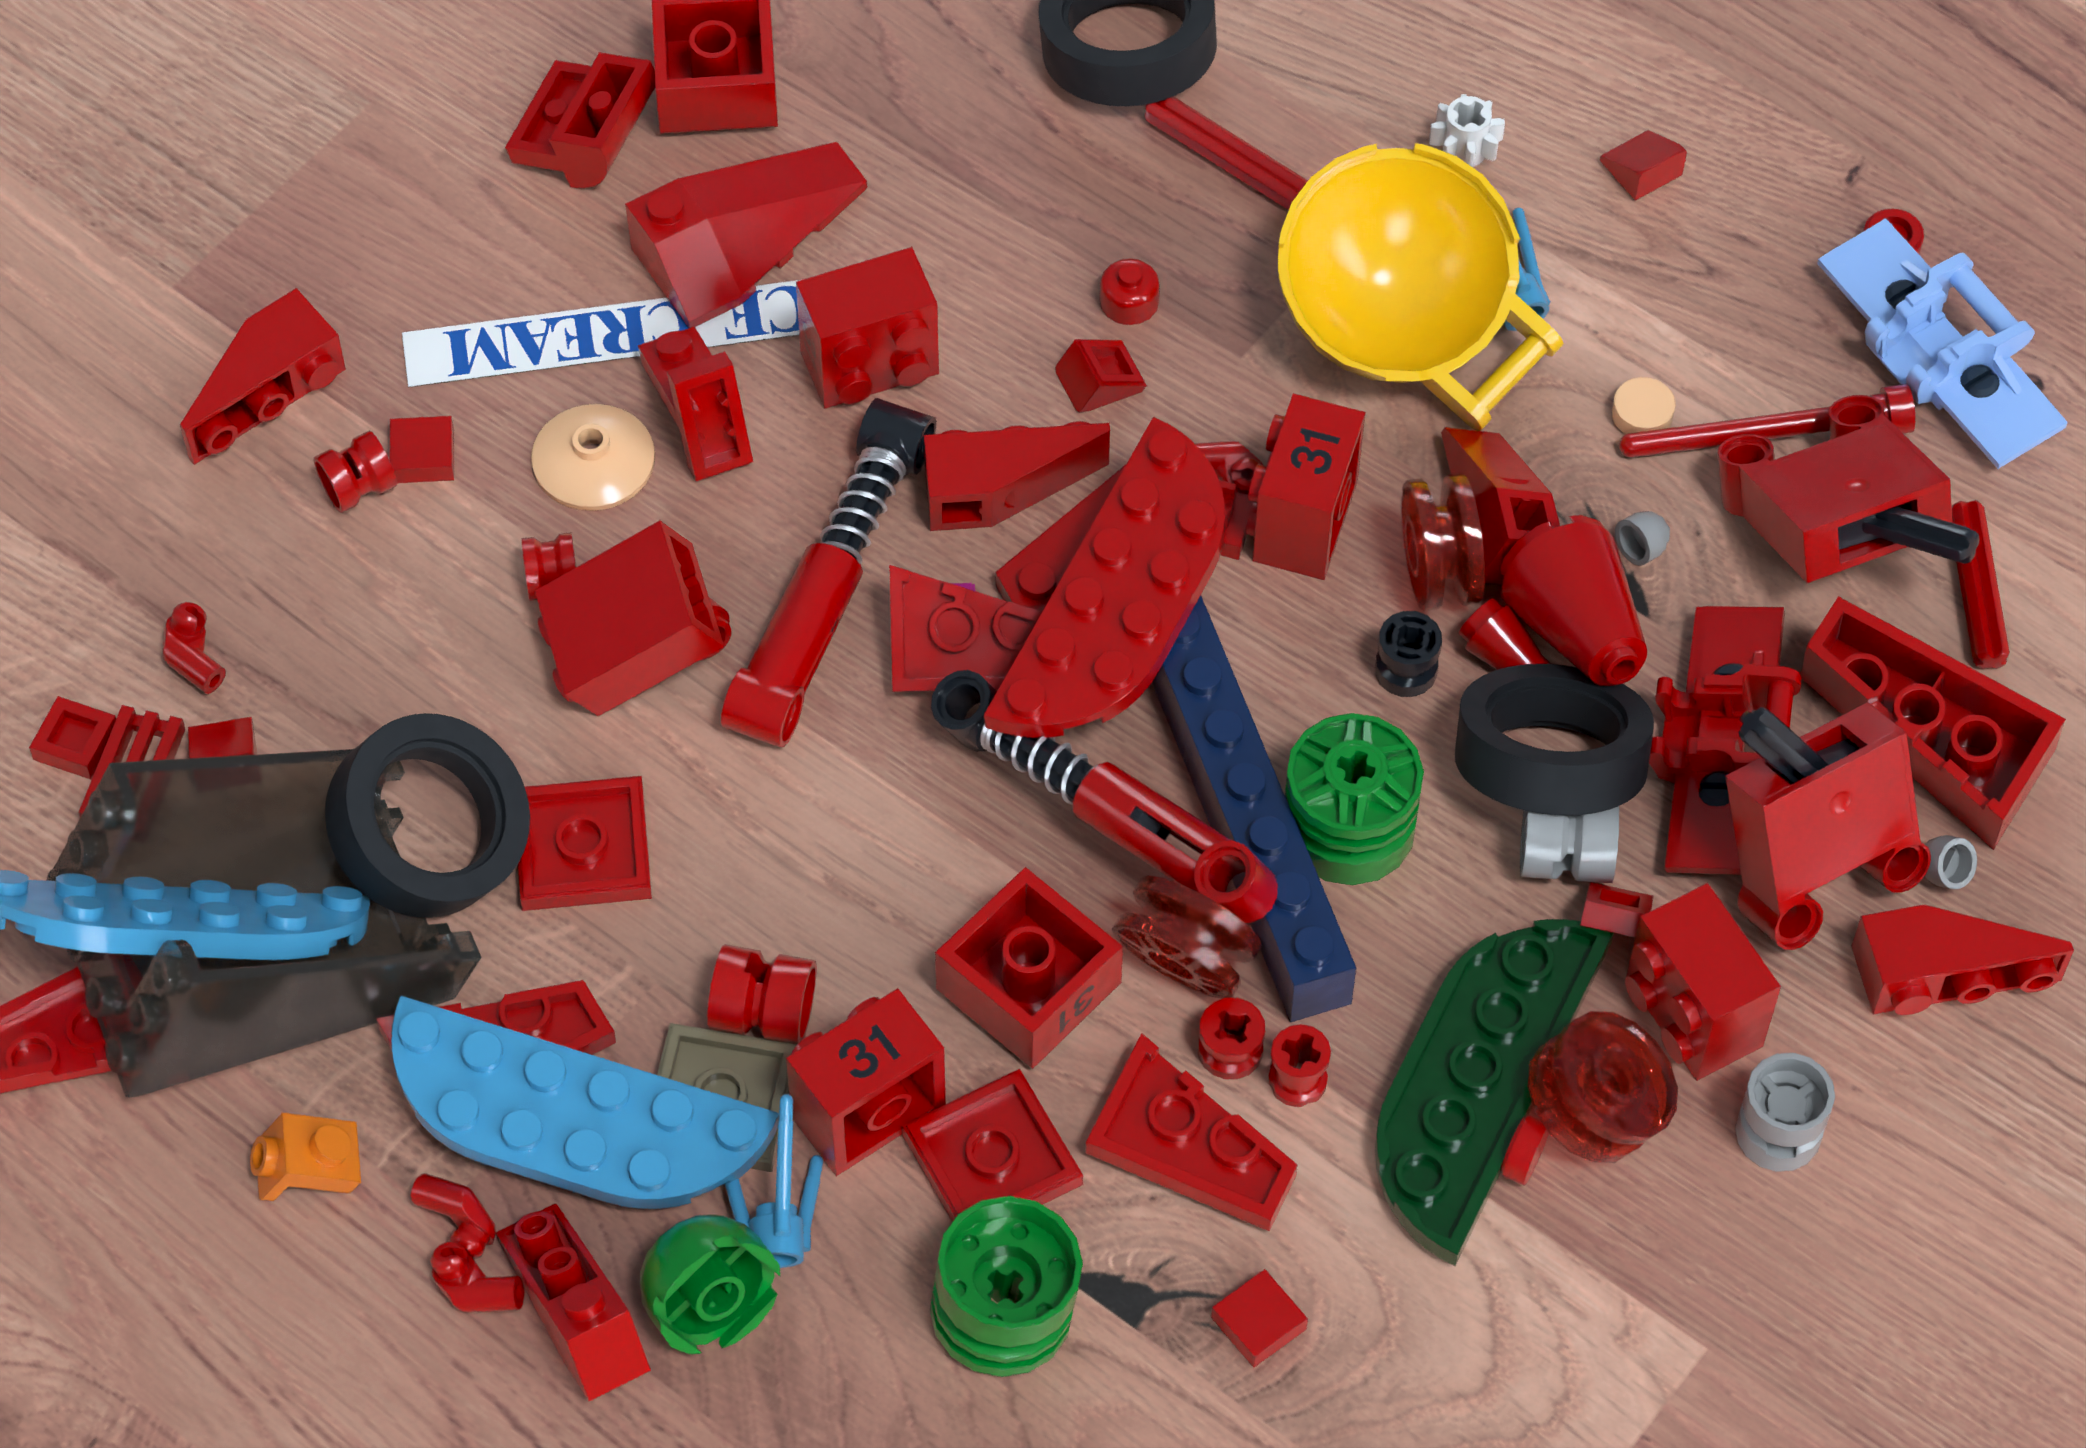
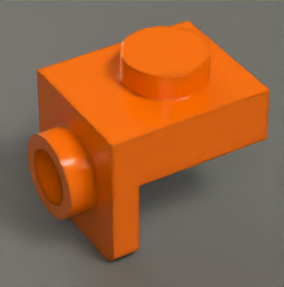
M282 1112L267 1130L256 1138L252 1146L250 1168L252 1174L258 1176L259 1199L275 1201L288 1186L350 1194L361 1183L357 1122Z

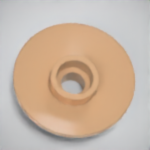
M589 404L568 409L547 422L535 439L531 461L537 483L550 498L573 509L595 511L618 506L639 493L652 474L655 452L649 431L634 415L614 406ZM589 444H600L593 449L584 448V446Z

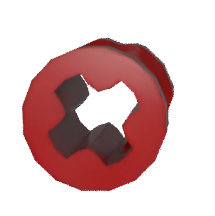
M1303 1024L1288 1026L1281 1030L1273 1040L1271 1048L1272 1064L1270 1066L1268 1082L1273 1089L1276 1099L1288 1106L1303 1107L1308 1103L1316 1102L1326 1091L1328 1081L1326 1069L1330 1062L1331 1048L1325 1035L1313 1026ZM1298 1063H1302L1301 1069L1296 1068Z

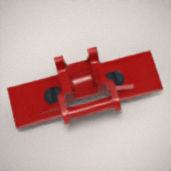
M1696 607L1686 692L1675 689L1673 680L1669 677H1660L1657 680L1655 701L1664 714L1665 720L1663 736L1652 737L1649 764L1658 778L1675 783L1665 860V871L1667 873L1741 875L1726 775L1761 758L1757 753L1744 752L1746 743L1738 735L1743 725L1739 718L1746 710L1753 713L1760 707L1767 708L1790 728L1793 696L1800 692L1802 676L1795 669L1779 666L1785 619L1784 607Z

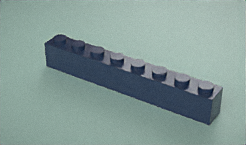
M1200 595L1152 684L1210 826L1229 839L1244 844L1275 875L1278 884L1277 899L1272 909L1263 918L1250 923L1291 1023L1351 1005L1357 968L1203 598ZM1246 872L1237 874L1232 878L1236 889L1243 883Z

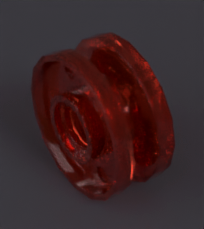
M1463 473L1446 475L1442 480L1439 505H1435L1429 487L1422 478L1406 480L1401 494L1403 545L1408 574L1418 606L1422 611L1439 609L1443 604L1445 580L1450 579L1458 601L1463 606L1479 604L1483 600L1485 588L1483 540L1473 491L1467 477Z
M1150 875L1140 878L1133 891L1135 901L1149 916L1132 912L1120 914L1112 927L1114 937L1126 950L1143 963L1181 985L1210 997L1220 999L1233 997L1241 984L1239 974L1225 959L1242 963L1254 961L1262 947L1257 934L1231 911L1182 884Z
M1590 1011L1574 1019L1563 1028L1560 1034L1542 1044L1529 1063L1528 1089L1537 1116L1548 1133L1570 1153L1593 1163H1616L1642 1147L1645 1141L1665 1130L1677 1111L1678 1086L1670 1061L1657 1041L1636 1022L1614 1012Z

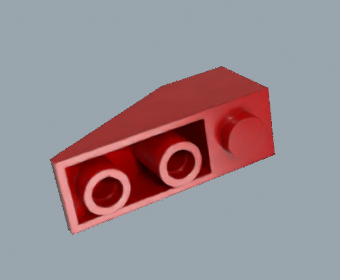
M297 288L244 321L180 424L189 460L194 465L211 454H217L226 450L233 444L236 438L262 422L277 418L287 406L313 390L326 387L338 374L346 370L339 334Z
M1076 421L1064 426L1028 428L1016 425L1006 427L1003 430L977 432L949 430L941 434L924 435L925 477L930 531L993 527L1108 466L1110 423L1090 424L1088 422Z
M1444 427L1441 435L1476 580L1478 583L1502 585L1504 577L1499 571L1502 560L1516 541L1534 527L1550 521L1554 528L1560 526L1553 495L1500 433Z
M1928 905L1862 915L1851 945L1873 1015L1895 1011L1898 1015H1911L1927 1009L1931 1004L1958 1000L1963 1004H1972L1983 1001L1994 993L2019 988L2024 992L2042 991L2052 987L2058 981H2062L2074 952L2070 941Z
M557 1203L543 1210L529 1213L519 1219L518 1222L496 1232L504 1252L517 1276L521 1277L524 1289L563 1362L588 1401L651 1371L629 1309Z

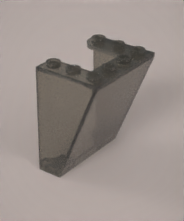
M354 749L110 763L96 790L90 795L87 807L75 829L69 834L67 844L54 868L48 873L46 881H56V877L59 875L74 873L93 877L97 883L123 884L124 880L130 877H149L163 882L164 886L190 887L194 881L214 880L223 882L234 890L257 891V886L261 884L278 883L295 888L297 893L323 894V889L332 886L349 887L360 891L338 864L328 839L325 822L326 797L332 777L344 758ZM400 761L385 767L378 779L374 794V810L379 829L386 842L398 855L399 852L392 836L404 817L400 807L388 808L385 799L381 800V792L386 781L401 780L405 771ZM369 898L370 907L365 936L355 945H349L346 937L338 939L337 944L329 948V954L317 957L289 960L196 957L191 945L183 939L165 941L156 955L99 953L68 948L66 950L71 961L78 965L86 987L85 998L88 1011L93 1017H97L105 1039L107 1063L110 1069L117 1073L125 1097L129 1098L145 1095L377 1023L376 1018L395 1015L400 996L433 1006L453 1000L482 958L471 931L451 932L447 923L428 924L426 918L407 916L391 911Z

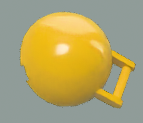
M1418 143L1414 144L1413 149H1377V144L1363 146L1328 163L1310 177L1292 201L1279 238L1278 273L1280 287L1297 328L1319 353L1340 368L1371 380L1396 383L1420 381L1468 426L1476 431H1481L1492 420L1489 412L1544 355L1552 357L1564 345L1562 338L1556 330L1515 294L1520 279L1518 243L1521 239L1503 197L1483 174L1457 156ZM1506 320L1526 339L1471 394L1449 373L1462 367L1485 349Z

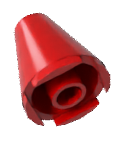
M1583 515L1569 516L1573 523L1556 528L1552 526L1550 521L1534 527L1516 541L1502 560L1499 571L1504 579L1502 588L1498 586L1501 598L1506 605L1511 607L1518 618L1594 683L1601 686H1612L1630 681L1638 674L1646 661L1647 646L1615 539L1599 520Z

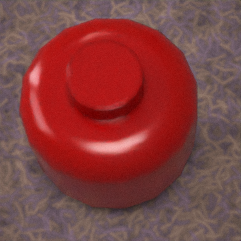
M1132 258L1120 259L1110 264L1103 272L1100 281L1099 301L1104 314L1114 322L1124 325L1141 324L1155 314L1159 305L1160 283L1158 274L1152 266L1142 260Z

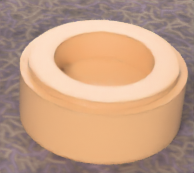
M1647 377L1630 379L1623 383L1616 391L1612 408L1613 421L1617 428L1625 435L1670 428L1675 411L1674 395L1665 384L1656 379Z

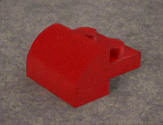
M601 52L598 53L591 66L555 60L505 146L512 163L562 171L571 188H590L600 184L605 179L655 89V70L651 60Z

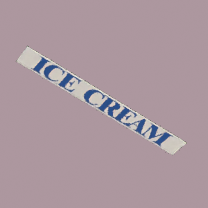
M796 281L756 286V292L743 304L695 328L707 347L799 335ZM667 298L402 332L408 387L640 356L638 345L658 339L661 335L671 331L688 329V326Z

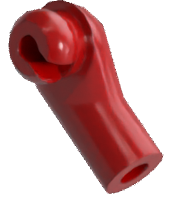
M1238 441L1195 443L1210 461L1221 481L1237 484V492L1249 494L1257 464L1263 465L1253 453Z
M191 602L178 604L173 609L172 616L167 619L165 624L163 658L171 668L204 693L210 694L221 685L225 678L226 670L204 653L206 613L200 606Z
M427 1173L418 1176L411 1190L413 1204L449 1216L458 1227L451 1234L450 1242H457L464 1246L467 1254L473 1259L481 1257L486 1245H493L496 1225L473 1190L467 1186Z
M457 1242L443 1243L433 1251L430 1262L433 1267L432 1277L436 1285L456 1309L464 1312L522 1309L524 1285L520 1276L487 1277L474 1259L467 1254L465 1247Z

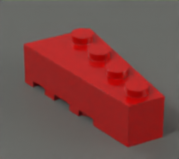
M1839 596L1806 646L1801 670L1802 679L1842 715L1868 702L1907 732L1912 778L1994 850L2055 752L2066 719Z

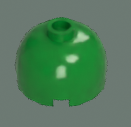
M717 1214L697 1215L675 1224L662 1234L647 1252L640 1271L642 1304L651 1321L672 1348L687 1354H702L697 1345H706L719 1338V1345L723 1349L737 1343L757 1328L772 1309L778 1294L771 1285L775 1277L774 1272L780 1276V1265L758 1235L745 1224Z

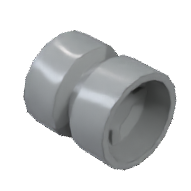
M1619 806L1606 811L1584 815H1549L1523 810L1520 877L1558 879L1565 870L1571 872L1575 881L1613 883L1618 852Z
M1778 1053L1762 1060L1751 1072L1735 1126L1737 1143L1747 1158L1759 1167L1779 1172L1798 1169L1808 1164L1817 1154L1835 1100L1833 1081L1825 1068L1810 1057L1797 1053Z

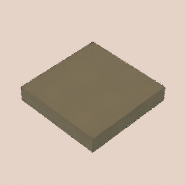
M670 1023L657 1075L779 1113L781 1096L789 1094L786 1058L791 1055L797 1044ZM778 1128L763 1155L750 1169L773 1172L777 1155Z

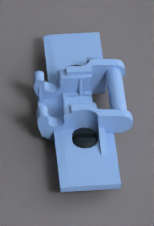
M1884 219L1818 259L1817 264L1868 321L1865 328L1866 345L1901 385H1909L1913 399L1918 404L1932 402L1938 410L1944 408L1997 469L2066 428L2068 422L2010 357L2023 349L2031 341L2035 330L2026 321L2018 322L1972 271L1973 261L1965 253H1959L1931 268L1891 223ZM1951 287H1954L1995 332V335L1987 337L1982 330L1978 331L1975 329L1962 336L1942 312L1943 304L1947 301L1948 292Z

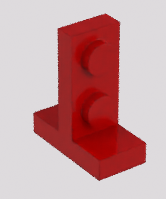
M695 326L682 331H671L661 335L658 339L638 345L642 366L680 429L688 469L695 481L697 482L754 462L734 367L726 352L712 355Z

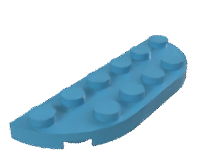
M0 870V930L5 929L6 919L15 922V928L20 932L35 936V942L62 948L113 954L289 960L329 954V948L335 946L338 939L345 937L349 945H355L367 932L370 900L367 896H362L360 891L349 887H327L323 889V894L297 893L295 888L278 883L261 884L257 886V891L234 890L229 885L214 880L194 881L190 887L164 886L163 882L149 877H130L125 879L123 884L97 883L93 877L74 873L59 875L56 877V881L29 880V877L23 873Z
M400 996L395 1010L392 1026V1053L398 1082L407 1101L414 1110L416 1118L429 1133L445 1146L464 1157L594 1199L623 1207L639 1209H662L690 1204L691 1198L709 1192L726 1182L730 1184L732 1181L742 1177L763 1155L778 1128V1112L414 999Z

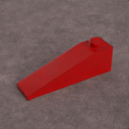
M838 142L678 178L625 204L631 249L688 328L696 327L743 304L756 292V283L774 266L781 269L794 257L793 248L812 231H822L868 188L867 180Z

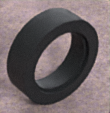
M1040 0L1038 14L1042 55L1049 75L1061 88L1070 94L1092 103L1107 106H1140L1168 99L1185 91L1200 80L1215 58L1217 33L1214 0ZM1124 4L1156 6L1170 11L1183 22L1180 29L1168 39L1153 46L1137 50L1116 51L1094 47L1081 41L1073 33L1076 26L1091 14L1105 8Z
M1525 664L1506 667L1481 676L1464 691L1460 701L1454 755L1455 763L1463 778L1471 786L1502 804L1529 812L1549 815H1584L1602 812L1628 802L1645 785L1650 760L1654 718L1651 709L1642 697L1625 684L1612 686L1598 685L1577 667L1558 664ZM1527 726L1560 727L1589 735L1604 743L1605 746L1586 751H1552L1520 743L1502 732Z
M423 713L404 716L387 723L344 758L332 777L328 788L325 804V822L328 839L338 864L350 881L363 894L391 911L407 916L432 918L450 915L467 908L496 888L513 872L524 853L528 841L530 810L527 793L517 768L506 752L491 737L463 720L441 714ZM407 759L433 762L452 772L468 788L479 811L481 836L476 854L466 868L445 873L427 871L408 863L389 846L379 829L374 810L376 785L387 765Z

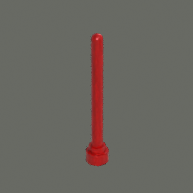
M1908 384L1881 387L1880 394L1870 395L1882 402L1885 407V417L1903 434L1914 432L1916 423L1915 406ZM1829 407L1629 433L1621 438L1619 448L1624 456L1634 458L1720 446L1725 440L1742 434H1755L1764 436L1767 439L1828 432L1830 431Z

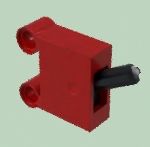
M1852 395L1835 401L1829 407L1828 413L1830 440L1775 459L1772 442L1764 436L1755 434L1733 436L1725 440L1718 448L1721 500L1724 509L1731 514L1744 517L1806 583L1906 547L1963 564L1971 562L1975 556L1976 548L1979 545V534L1970 528L1952 523L1950 478L1885 417V407L1881 401L1874 397Z
M1868 702L1801 737L1796 735L1767 708L1760 707L1753 713L1746 710L1741 715L1739 720L1743 725L1738 735L1743 742L1761 757L1726 775L1743 882L1738 895L1737 905L1742 915L1782 949L1795 950L1810 942L1822 925V907L1808 893L1859 866L1885 888L1894 893L1908 891L1919 884L1929 869L1931 853L1929 848L1920 840L1907 732Z

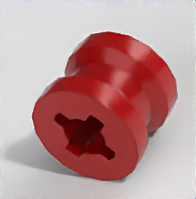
M572 532L561 533L554 541L540 542L535 537L522 538L529 601L537 600L535 590L576 568Z
M1225 997L1217 1000L1204 1010L1200 1019V1036L1198 1039V1056L1203 1067L1212 1075L1222 1079H1240L1250 1075L1258 1068L1264 1051L1265 1020L1260 1010L1251 1002L1238 997ZM1224 1029L1242 1031L1243 1033L1239 1036L1227 1034Z

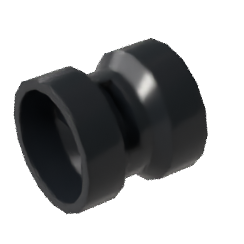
M1402 611L1393 614L1383 623L1379 631L1375 676L1380 685L1389 693L1400 697H1415L1425 693L1433 686L1438 674V658L1442 647V632L1437 623L1428 615L1417 611Z

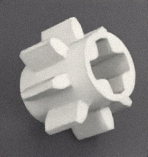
M1462 94L1460 98L1455 99L1449 106L1442 103L1438 105L1436 122L1431 124L1429 144L1434 146L1443 145L1444 152L1457 156L1471 167L1477 166L1485 158L1494 161L1497 156L1498 142L1503 140L1505 120L1500 118L1491 119L1492 102L1490 100L1485 102L1480 98Z

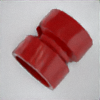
M727 944L723 945L718 954L710 987L707 1011V1025L709 1029L746 1035L752 1027H758L764 1039L798 1044L804 1039L810 1021L816 987V961L779 954L772 962H766L760 950Z

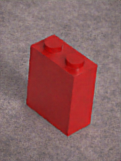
M660 520L535 590L542 615L537 620L542 637L551 647L557 667L552 672L555 685L567 701H575L597 716L604 714L724 647L693 544Z

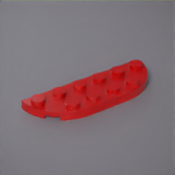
M1155 417L1150 421L984 714L985 728L1019 737L1040 738L1043 736L1051 738L1064 736V729L1084 725L1099 718L1102 723L1114 718L1132 705L1154 680L1220 559L1225 537V503L1218 476L1202 450L1178 429Z

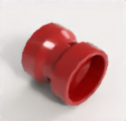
M367 431L354 437L350 447L340 452L329 449L313 458L316 472L324 490L335 508L341 513L357 506L361 496L369 492L382 494L398 484L392 464L380 441L372 431Z

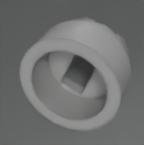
M1642 511L1619 521L1615 528V538L1622 554L1631 563L1642 566L1659 557L1666 549L1670 539V527L1662 516L1652 511Z
M1944 835L1930 839L1925 844L1931 853L1930 866L1925 875L1929 882L1940 887L1960 889L1972 880L1977 868V854L1970 841L1964 838Z

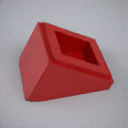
M1647 130L1601 155L1600 162L1636 201L1683 175L1687 151L1680 144Z
M1075 339L1055 368L1060 382L1075 410L1078 412L1091 411L1141 393L1147 386L1122 340Z
M252 717L188 727L189 759L196 786L260 775Z

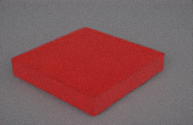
M642 776L525 787L530 810V829L524 853L518 863L522 911L652 899Z
M1020 1069L902 1125V1136L952 1222L959 1213L981 1200L1012 1196L1037 1201L1043 1205L1083 1185L1081 1170Z

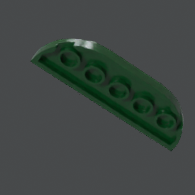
M1536 920L1533 922V927L1512 931L1499 937L1494 933L1481 940L1456 962L1441 984L1385 1097L1378 1120L1375 1143L1378 1179L1390 1209L1406 1231L1425 1249L1440 1259L1456 1266L1501 1173L1502 1163L1514 1133L1523 1117L1529 1115L1607 954L1612 943L1613 932L1581 926V921Z

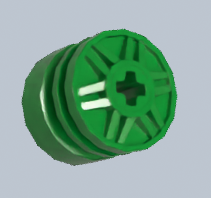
M1356 713L1327 717L1305 730L1290 752L1285 797L1319 878L1327 882L1353 886L1378 881L1399 868L1413 847L1424 769L1418 749L1405 733L1379 717Z
M1012 1196L981 1200L957 1215L942 1237L930 1305L935 1335L952 1358L974 1372L1006 1377L1030 1373L1055 1356L1068 1337L1083 1267L1077 1237L1063 1218L1037 1201Z

